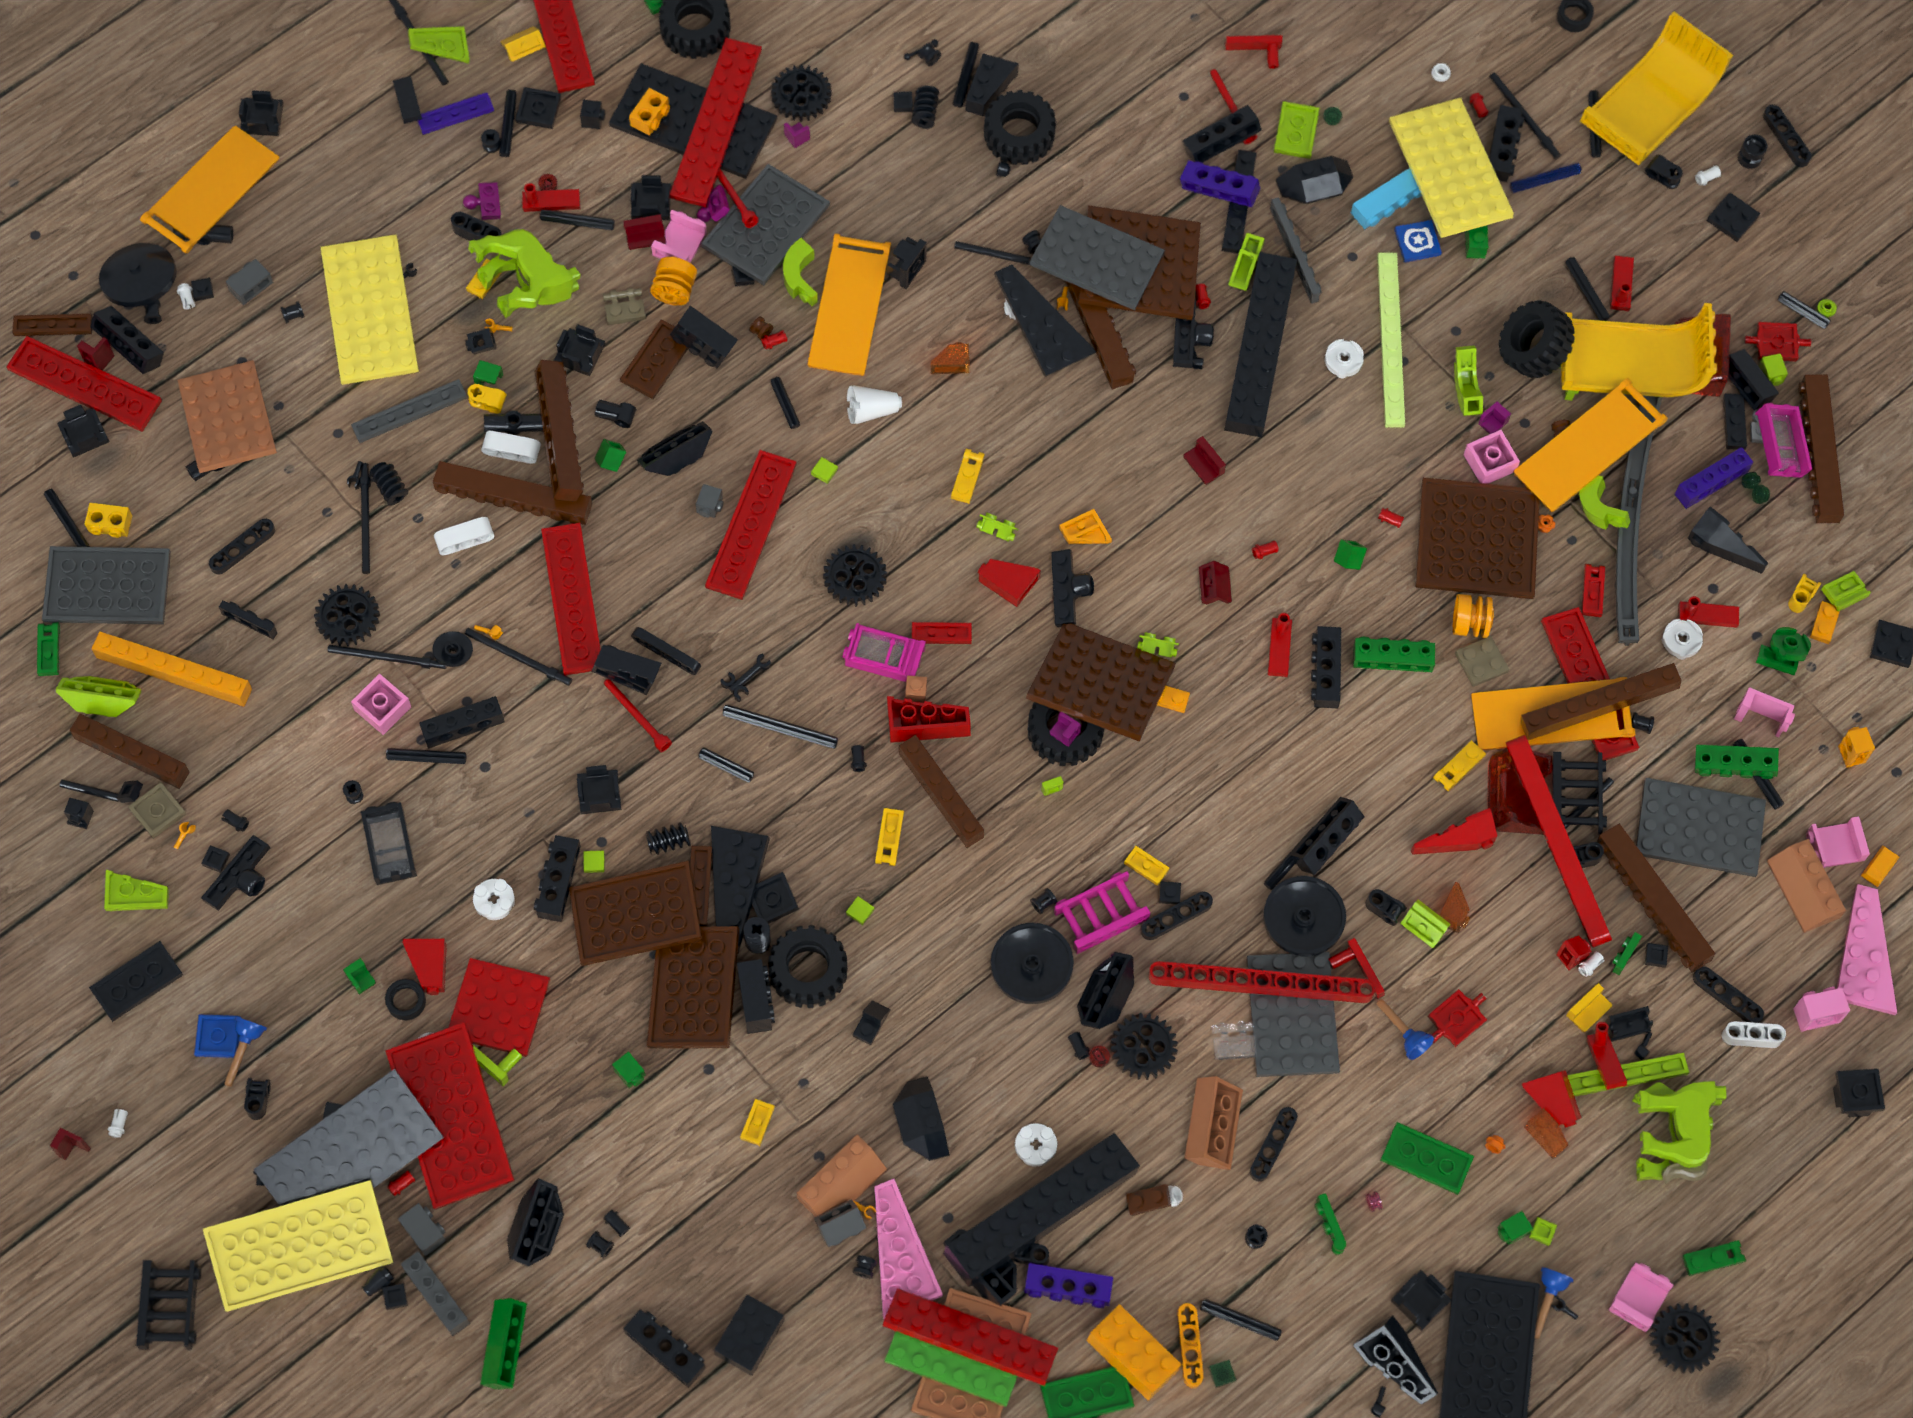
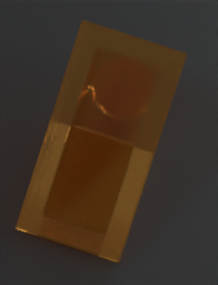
M962 342L949 344L931 361V374L969 373V344Z
M1455 882L1439 916L1451 924L1448 929L1459 933L1461 927L1466 928L1470 917L1467 916L1470 909L1460 884Z
M1544 1108L1532 1117L1524 1127L1552 1159L1569 1145L1558 1123Z

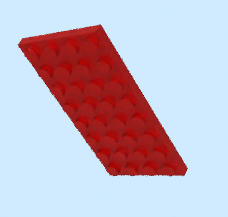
M463 1022L385 1050L391 1071L394 1068L444 1136L443 1139L418 1156L433 1209L436 1210L514 1182V1175L466 1023Z

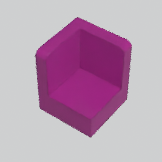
M786 122L784 124V135L792 146L796 148L810 140V128L808 126L803 127L800 122L791 127Z
M1497 401L1481 415L1478 424L1489 434H1492L1508 423L1511 413Z
M1060 712L1057 723L1050 730V735L1069 747L1080 733L1081 724L1065 713Z

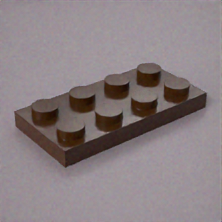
M662 319L659 321L621 376L620 382L654 400L689 349L685 345L678 344L673 340L670 334L675 326Z

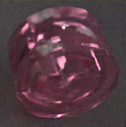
M1374 1191L1372 1195L1366 1194V1201L1370 1211L1375 1212L1376 1208L1381 1210L1382 1202L1378 1192Z

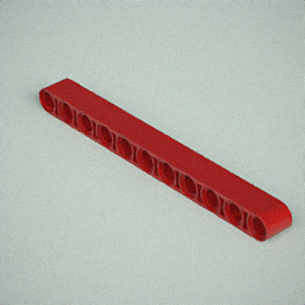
M1522 735L1505 742L1592 948L1612 941L1610 932L1526 736Z
M1162 961L1154 962L1150 966L1148 975L1149 981L1158 986L1355 1003L1370 1002L1376 990L1374 982L1368 979ZM1155 970H1160L1161 972H1163L1164 975L1158 977L1155 976L1153 972ZM1181 972L1184 977L1176 978L1174 973ZM1202 974L1205 979L1197 980L1194 975ZM1219 975L1223 976L1225 978V981L1219 982L1215 979V977ZM1242 977L1246 980V983L1240 984L1236 981V978ZM1263 979L1266 981L1267 984L1263 986L1259 985L1257 983V980ZM1284 981L1288 986L1280 987L1277 982ZM1303 982L1307 984L1308 988L1301 989L1298 984ZM1324 984L1328 986L1329 990L1323 991L1319 988V985ZM1346 986L1350 992L1344 993L1339 987ZM1367 988L1370 994H1363L1360 989Z

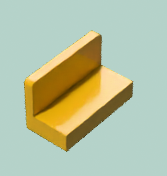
M534 26L500 41L512 62L546 47L539 29Z
M1599 983L1577 1002L1566 1015L1584 1033L1612 1007V1004L1601 994L1604 988Z

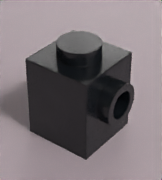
M583 100L580 113L582 128L601 129V124L605 120L606 110L602 108L601 101Z

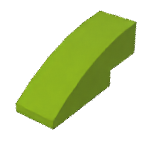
M1246 233L1228 286L1247 291L1265 238Z

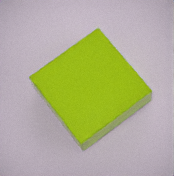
M821 457L811 471V475L828 484L837 472L838 466Z
M1061 776L1042 782L1041 790L1044 796L1063 789Z
M584 851V873L605 872L604 851Z
M857 897L846 911V915L863 925L875 910V907Z
M1537 1217L1529 1238L1549 1246L1557 1225Z

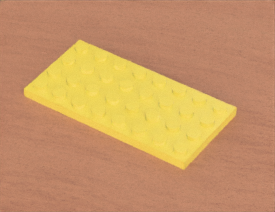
M1461 98L1389 117V123L1441 238L1513 218L1514 212Z
M397 234L322 246L321 253L341 384L419 372Z
M371 1180L203 1228L225 1312L393 1263Z

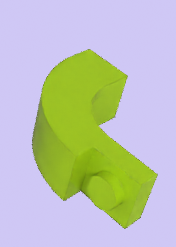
M800 238L789 248L783 261L784 284L793 299L799 295L804 303H808L813 307L818 302L817 292L802 279L800 274L803 268L814 260V249Z
M1456 347L1454 377L1460 409L1464 416L1483 414V395L1478 386L1476 372V347Z
M1598 475L1579 491L1583 511L1594 525L1605 530L1609 524L1618 528H1628L1630 518L1627 511L1606 506L1600 501L1606 487L1603 476Z

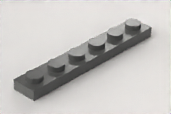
M1279 197L1271 200V213L1291 258L1297 259L1296 270L1311 304L1319 301L1320 294L1322 293L1320 284L1315 282L1313 268L1309 267L1307 263L1306 252L1302 251L1300 247L1299 236L1295 235L1293 231V222L1286 215L1285 204H1281Z
M458 379L351 424L360 444L467 399V394Z

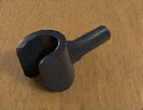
M413 263L406 265V271L403 273L404 278L414 277L417 274V269L409 270L414 267Z
M1193 348L1192 368L1203 369V358H1197L1195 348Z
M358 461L355 472L347 479L349 488L352 482H356L355 490L359 489L358 477L363 464L361 461Z
M1651 1032L1647 1033L1643 1042L1634 1052L1640 1060H1643L1650 1052L1645 1047L1652 1036Z
M1554 1296L1559 1302L1557 1305L1551 1304V1307L1556 1311L1567 1313L1576 1320L1578 1315L1566 1306L1563 1299L1559 1296Z
M1381 1386L1378 1398L1371 1408V1413L1378 1418L1381 1417L1386 1407L1381 1405L1386 1390L1384 1386Z

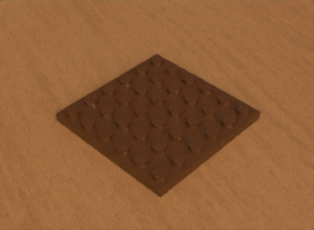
M1089 205L1087 217L1162 248L1165 251L1136 310H1132L1081 287L1078 303L1192 320L1194 315L1201 222Z
M1423 477L1415 587L1534 599L1539 499L1528 488Z
M1063 624L1027 693L1026 699L1140 742L1176 663L1074 624Z

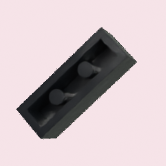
M1745 349L1730 354L1720 365L1721 369L1753 410L1761 408L1766 403H1771L1779 394Z

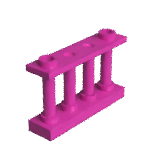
M1127 871L1124 873L1118 872L1112 875L1110 880L1069 900L1065 898L1056 903L1054 908L1055 916L1063 913L1076 936V941H1074L1073 945L1076 954L1094 947L1150 918L1148 907H1138L1125 885L1129 878ZM1118 887L1131 910L1129 915L1125 917L1119 915L1107 891ZM1098 895L1113 919L1112 923L1106 926L1101 924L1088 901ZM1080 904L1095 928L1094 932L1088 935L1083 933L1070 910Z

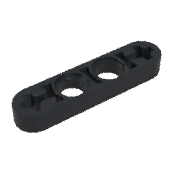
M1774 104L1767 106L1763 114L1765 122L1793 163L1798 167H1806L1812 158L1811 152L1781 108ZM1783 125L1787 128V131L1781 132L1777 127ZM1794 140L1797 146H1790L1787 141Z
M266 518L259 520L213 555L209 560L211 571L218 575L225 573L266 542L275 533L273 522ZM262 527H269V530H263ZM247 537H254L255 542L248 545L245 543ZM231 549H239L240 552L237 556L232 557L229 555ZM216 562L221 563L222 566H221V567L216 566L215 563H216Z
M636 627L631 634V637L637 643L684 671L696 675L700 670L701 664L648 631Z
M1199 892L1146 920L1141 927L1142 937L1146 940H1154L1207 912L1213 903L1212 896L1207 892ZM1200 898L1208 900L1206 906L1200 904L1196 908L1198 911H1195L1194 906L1200 902ZM1184 906L1189 907L1191 914L1184 916L1180 913V909ZM1165 916H1170L1173 918L1174 923L1172 925H1165L1162 919ZM1156 921H1158L1160 927L1154 929V934L1146 933L1147 926L1153 928L1157 926Z
M1702 966L1695 971L1693 981L1697 986L1745 1022H1761L1764 1017V1011L1758 1004L1710 968ZM1705 973L1707 975L1706 979L1700 980V976ZM1712 979H1714L1715 981L1713 982L1711 987H1709V983L1712 981ZM1718 984L1724 986L1725 993L1718 994L1715 991V986ZM1734 997L1740 998L1742 1006L1735 1007L1731 999ZM1747 1004L1749 1007L1746 1009L1745 1012H1742V1010L1745 1008ZM1756 1011L1757 1017L1751 1018V1013Z
M1285 1107L1279 1112L1251 1166L1250 1176L1253 1180L1262 1182L1268 1177L1297 1121V1112L1293 1108ZM1290 1113L1293 1121L1289 1119L1286 1126H1282L1285 1118L1283 1115ZM1280 1130L1284 1133V1138L1279 1141L1275 1140L1272 1133ZM1264 1149H1273L1275 1156L1270 1159L1266 1158L1263 1154ZM1263 1161L1264 1163H1267L1263 1168V1172L1265 1174L1261 1173L1260 1176L1256 1175V1170L1254 1168L1259 1169Z

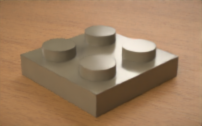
M1492 636L1455 651V655L1472 687L1509 672V668Z
M161 782L128 806L129 810L153 839L186 815L184 809Z

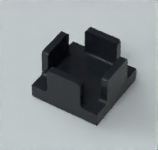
M252 90L253 98L241 99L240 129L248 135L279 136L283 100L273 99L270 91Z
M642 175L641 183L633 182L631 185V219L661 214L662 220H670L671 183H662L660 175Z
M909 237L905 240L902 239L893 251V256L897 257L899 261L896 265L891 263L887 265V274L898 280L900 286L904 289L909 287L926 262L927 242L922 239L918 242Z
M577 324L576 330L569 328L567 331L564 329L556 345L558 352L554 361L563 362L564 367L590 376L605 346V341L596 338L594 330Z
M82 405L75 406L64 411L63 414L66 419L57 423L73 458L109 443V439L94 408L84 411Z
M606 765L586 767V773L577 774L581 815L622 810L618 770H607Z
M1879 1068L1845 1070L1835 1073L1837 1084L1833 1087L1836 1108L1841 1107L1842 1114L1848 1113V1117L1869 1116L1872 1112L1885 1110Z
M1420 1270L1391 1299V1302L1422 1331L1451 1302V1299L1445 1294L1446 1288L1432 1274L1427 1276Z

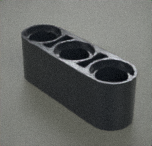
M456 212L451 216L453 232L469 241L479 240L487 235H502L498 227L464 212Z

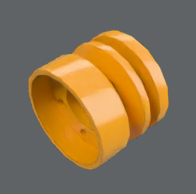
M661 258L655 271L656 276L653 278L650 293L653 297L666 304L674 306L687 304L692 293V286L696 280L697 269L694 265L681 258Z
M1457 594L1453 612V635L1467 636L1469 628H1473L1474 637H1478L1481 629V637L1488 638L1494 618L1492 597H1486L1483 605L1482 596H1478L1476 603L1472 604L1471 595Z

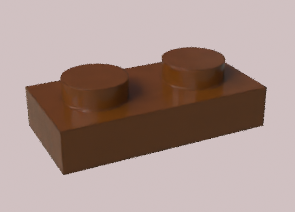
M1166 1184L1126 1194L1129 1213L1132 1216L1172 1206L1169 1188Z

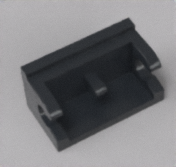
M1646 1006L1609 1016L1605 1023L1609 1027L1608 1034L1611 1042L1651 1032L1653 1020L1650 1021L1648 1017L1650 1013L1649 1007Z

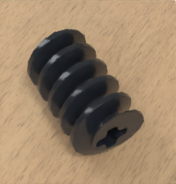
M927 85L921 86L916 90L911 120L919 128L930 129L935 125V114L940 93L936 87Z
M380 462L374 465L369 473L373 477L377 488L380 489V493L383 495L387 505L392 506L403 500L409 492L407 489H404L405 484L401 482V477L397 476L398 472L393 470L394 465Z
M681 822L678 823L677 829L673 824L670 825L669 831L665 826L662 827V833L658 829H654L653 836L650 831H646V839L651 855L652 850L659 855L660 848L666 853L668 846L675 850L676 844L683 848L684 842L691 846L686 825L684 827Z
M760 917L748 919L744 925L746 947L752 953L761 954L767 951L771 944L769 924Z

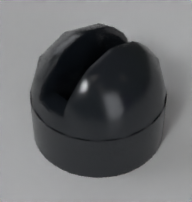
M1000 161L996 176H1008L1011 171L1009 164Z

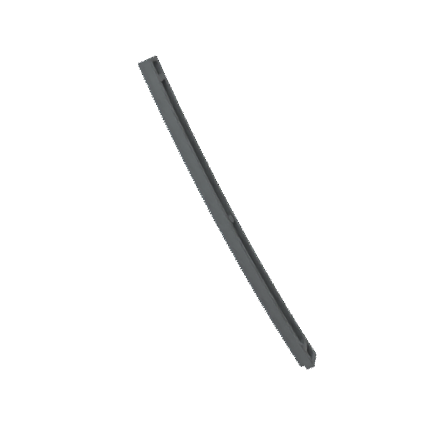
M1644 396L1659 411L1663 397ZM1639 405V410L1653 423L1656 419ZM1653 432L1629 450L1622 487L1620 510L1628 512L1630 524L1628 528L1619 527L1617 534L1616 617L1618 643H1624L1625 646H1629L1630 643L1639 642L1637 607L1638 535L1645 473Z

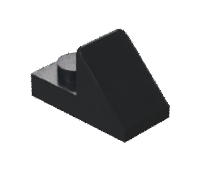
M872 1000L863 1010L862 1018L853 1032V1037L871 1046L890 1009Z

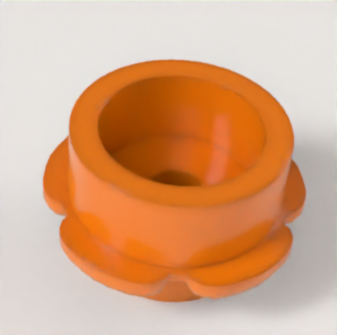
M1540 515L1538 530L1542 533L1550 532L1555 528L1554 518L1551 515Z
M1493 1135L1487 1137L1485 1147L1489 1151L1500 1154L1502 1149L1506 1148L1505 1144H1503L1504 1140L1500 1136Z

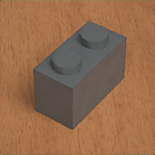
M257 259L246 263L239 272L232 274L226 281L228 290L243 306L273 283L271 274Z
M852 1199L814 1218L819 1232L828 1247L838 1245L844 1239L858 1235L862 1230L866 1229L860 1211Z
M418 1203L400 1216L398 1220L426 1256L446 1241L443 1236L446 1232L439 1222L434 1224L430 1219L433 1215L427 1206L422 1208Z

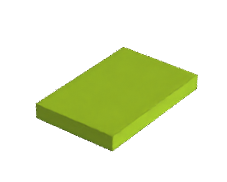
M1283 101L1273 153L1311 159L1320 108Z

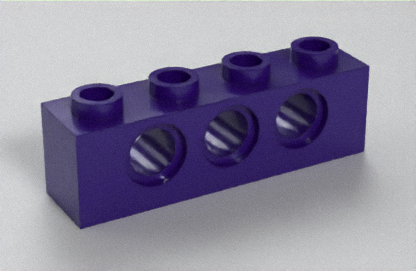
M1188 160L1180 178L1182 189L1251 208L1261 189L1259 179L1252 175L1246 176L1236 171L1223 170L1218 166L1204 165L1199 161L1193 162Z
M1741 447L1679 484L1675 496L1685 509H1688L1748 473L1753 461Z
M1029 1263L1024 1293H1028V1296L1033 1298L1047 1296L1052 1301L1060 1302L1062 1299L1071 1300V1303L1076 1305L1090 1303L1092 1307L1104 1308L1109 1306L1113 1277ZM1049 1279L1053 1282V1286L1046 1288L1041 1282ZM1067 1282L1072 1283L1074 1289L1066 1291L1063 1288V1284ZM1092 1286L1096 1292L1088 1295L1085 1293L1084 1288Z

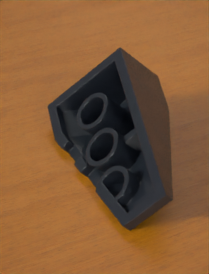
M1710 506L1691 530L1688 537L1690 542L1705 552L1762 574L1768 562L1753 546L1746 545L1743 542V536L1739 532L1734 533L1728 526L1730 522Z
M1393 1315L1377 1324L1353 1344L1366 1363L1371 1367L1374 1365L1384 1373L1383 1376L1387 1379L1391 1378L1398 1383L1400 1389L1418 1403L1423 1404L1438 1394L1407 1333Z

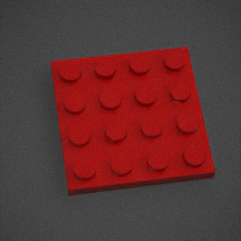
M470 958L449 1027L465 1022L472 1044L508 1053L515 1049L522 1056L527 1057L550 983V977Z

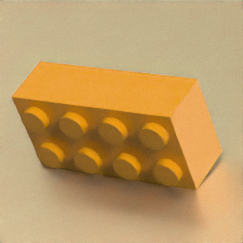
M1120 1304L1090 1332L1086 1340L1148 1401L1178 1372L1182 1365Z

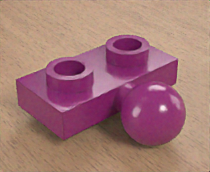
M497 182L478 183L479 198L472 194L464 197L463 205L465 208L472 210L477 205H480L482 220L501 219Z
M719 184L712 190L708 207L700 208L697 212L698 219L706 223L712 218L717 222L727 215L730 208L724 187Z

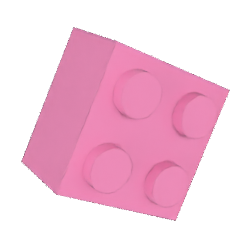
M1502 430L1467 444L1464 456L1480 483L1489 484L1514 473V470L1520 463Z
M378 674L351 701L354 711L382 735L411 708L409 699L381 674Z
M1835 987L1826 988L1820 993H1815V991L1803 994V997L1793 1008L1801 1032L1841 1023L1850 1012L1843 988L1835 989Z

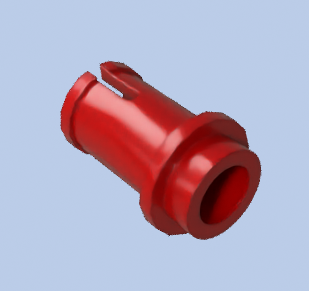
M1475 93L1469 97V103L1473 105L1478 118H1483L1489 114L1482 95Z
M1205 284L1196 285V305L1199 309H1207L1211 303Z
M781 330L770 336L765 335L761 341L765 349L771 350L773 346L787 342V336Z
M1382 508L1378 519L1381 522L1385 521L1400 528L1404 517L1389 511V508Z
M1273 540L1260 546L1258 544L1252 548V553L1255 559L1261 560L1264 556L1277 553L1279 549L1276 541Z
M407 1170L395 1181H390L387 1188L393 1196L401 1195V1191L414 1183L415 1179Z

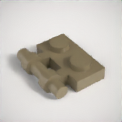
M631 287L617 292L616 290H611L610 293L603 294L604 301L612 300V304L605 305L608 325L646 320L643 299L635 300V296H642L641 288L633 289ZM629 298V301L618 303L617 299Z

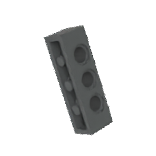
M418 1251L401 1263L403 1270L452 1337L470 1324L467 1317Z

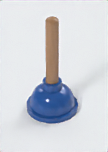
M1383 999L1377 1001V1006L1402 1032L1405 1039L1404 1048L1408 1059H1416L1430 1048L1434 1041V1037L1431 1034L1409 1029Z
M235 1017V1030L240 1035L238 1039L240 1042L224 1083L226 1086L230 1087L233 1085L247 1045L251 1043V1040L258 1039L267 1030V1027Z
M1544 1267L1540 1271L1542 1272V1283L1546 1286L1544 1291L1546 1295L1536 1320L1535 1339H1539L1554 1296H1557L1558 1291L1566 1290L1570 1283L1574 1281L1569 1276Z

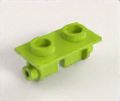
M987 512L985 516L980 514L983 520H979L976 527L979 528V531L993 535L996 528L998 529L996 537L1007 542L1014 541L1016 534L1013 531L1014 529L1019 530L1014 527L1016 523L1004 520L1003 523L996 520L997 516Z
M1147 632L1144 633V636H1139L1143 638V642H1138L1137 649L1154 654L1155 648L1160 647L1158 655L1170 658L1172 656L1176 657L1178 649H1174V646L1179 645V643H1175V638L1164 636L1163 640L1156 639V634Z

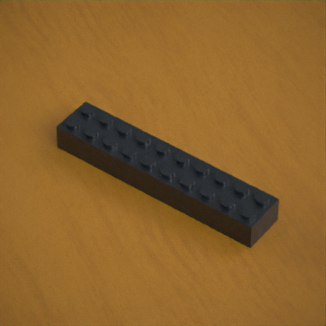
M1263 252L1259 253L1224 431L1263 437L1297 259Z
M1113 1133L947 1244L943 1254L969 1288L1136 1175L1140 1165L1118 1136Z

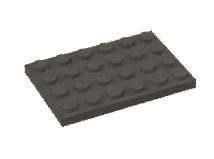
M770 164L766 165L740 196L747 209L755 212L759 219L758 223L752 228H747L742 222L741 212L734 204L727 215L719 221L701 243L702 248L731 266L736 267L739 271L763 286L783 263L789 248L800 238L803 239L830 206V201Z
M1060 205L1029 265L1132 310H1136L1165 250Z
M50 546L42 613L43 622L164 625L171 556L170 548Z
M1645 778L1636 846L1644 857L1756 877L1758 875L1766 800Z
M1329 952L1314 956H1298L1294 954L1247 955L1246 958L1247 969L1331 976V966L1328 960L1330 958ZM1263 979L1257 980V983L1259 985L1263 986L1267 984L1266 981ZM1284 981L1277 982L1280 987L1288 986ZM1303 982L1298 984L1301 989L1308 988L1307 984ZM1324 984L1319 985L1321 990H1329L1328 986ZM1249 993L1256 1077L1340 1073L1334 1001Z

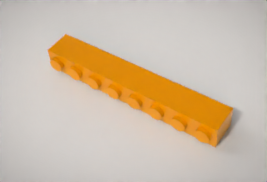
M100 631L91 648L98 659L243 707L252 691L250 683L246 679Z

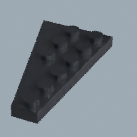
M1012 264L994 273L1045 377L1096 354L1097 351Z
M711 826L716 927L738 926L740 929L739 954L744 936V925L749 918L752 899L755 896L756 884L759 881L770 838L766 835Z

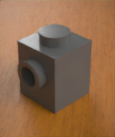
M703 484L696 502V512L706 518H715L717 512H721L724 503L722 501V489Z

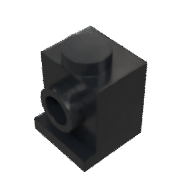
M490 328L467 334L468 340H465L466 347L474 355L497 349L493 331ZM480 340H484L483 346L478 345Z
M70 797L64 810V814L68 818L67 824L87 829L94 812L88 802Z

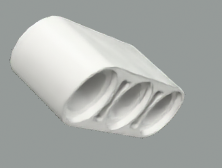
M487 431L481 451L493 457L534 464L537 461L541 443L532 438Z
M488 517L470 520L442 529L434 534V539L441 555L461 551L488 542L494 538Z
M1734 1021L1726 1026L1721 1036L1722 1040L1728 1045L1776 1048L1785 1039L1786 1031L1781 1025ZM1729 1030H1734L1737 1033V1037L1731 1036ZM1749 1031L1755 1032L1758 1038L1751 1037ZM1770 1033L1777 1034L1779 1040L1773 1039Z

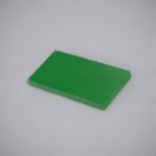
M1396 1122L1380 1161L1458 1195L1474 1156Z
M1115 1367L1047 1382L1045 1386L1040 1385L1048 1418H1092L1134 1407L1128 1380Z

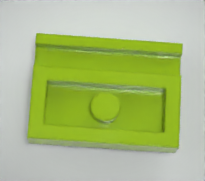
M1855 571L1824 585L1821 589L1831 604L1837 607V612L1869 597L1871 594L1870 591H1867L1866 585Z
M1420 900L1414 903L1400 923L1432 948L1437 945L1451 925Z

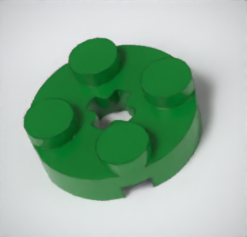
M1781 627L1773 633L1770 647L1776 653V658L1780 661H1804L1811 648L1809 638L1805 634L1801 636L1796 633L1797 630L1794 628Z

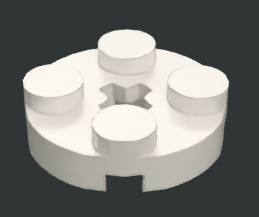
M1339 339L1328 346L1324 360L1330 372L1337 375L1338 378H1346L1359 372L1363 365L1364 354L1362 348L1356 342ZM1340 355L1348 356L1349 358L1347 361H1342Z
M1676 619L1666 626L1661 640L1665 649L1670 654L1682 660L1694 656L1700 650L1703 643V633L1695 622L1688 619L1687 621ZM1678 635H1685L1687 637L1686 642H1681Z
M489 879L475 887L473 904L478 914L489 920H499L510 913L509 911L515 903V896L512 888L505 880ZM492 895L500 897V899H497L496 904H493L492 901L488 902Z
M1036 1123L1021 1128L1015 1140V1151L1024 1163L1035 1167L1043 1166L1056 1154L1057 1139L1050 1127ZM1034 1140L1042 1143L1038 1150H1034V1146H1030V1143H1033Z

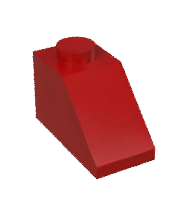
M1578 935L1564 941L1556 955L1570 971L1587 959L1592 951L1590 944Z

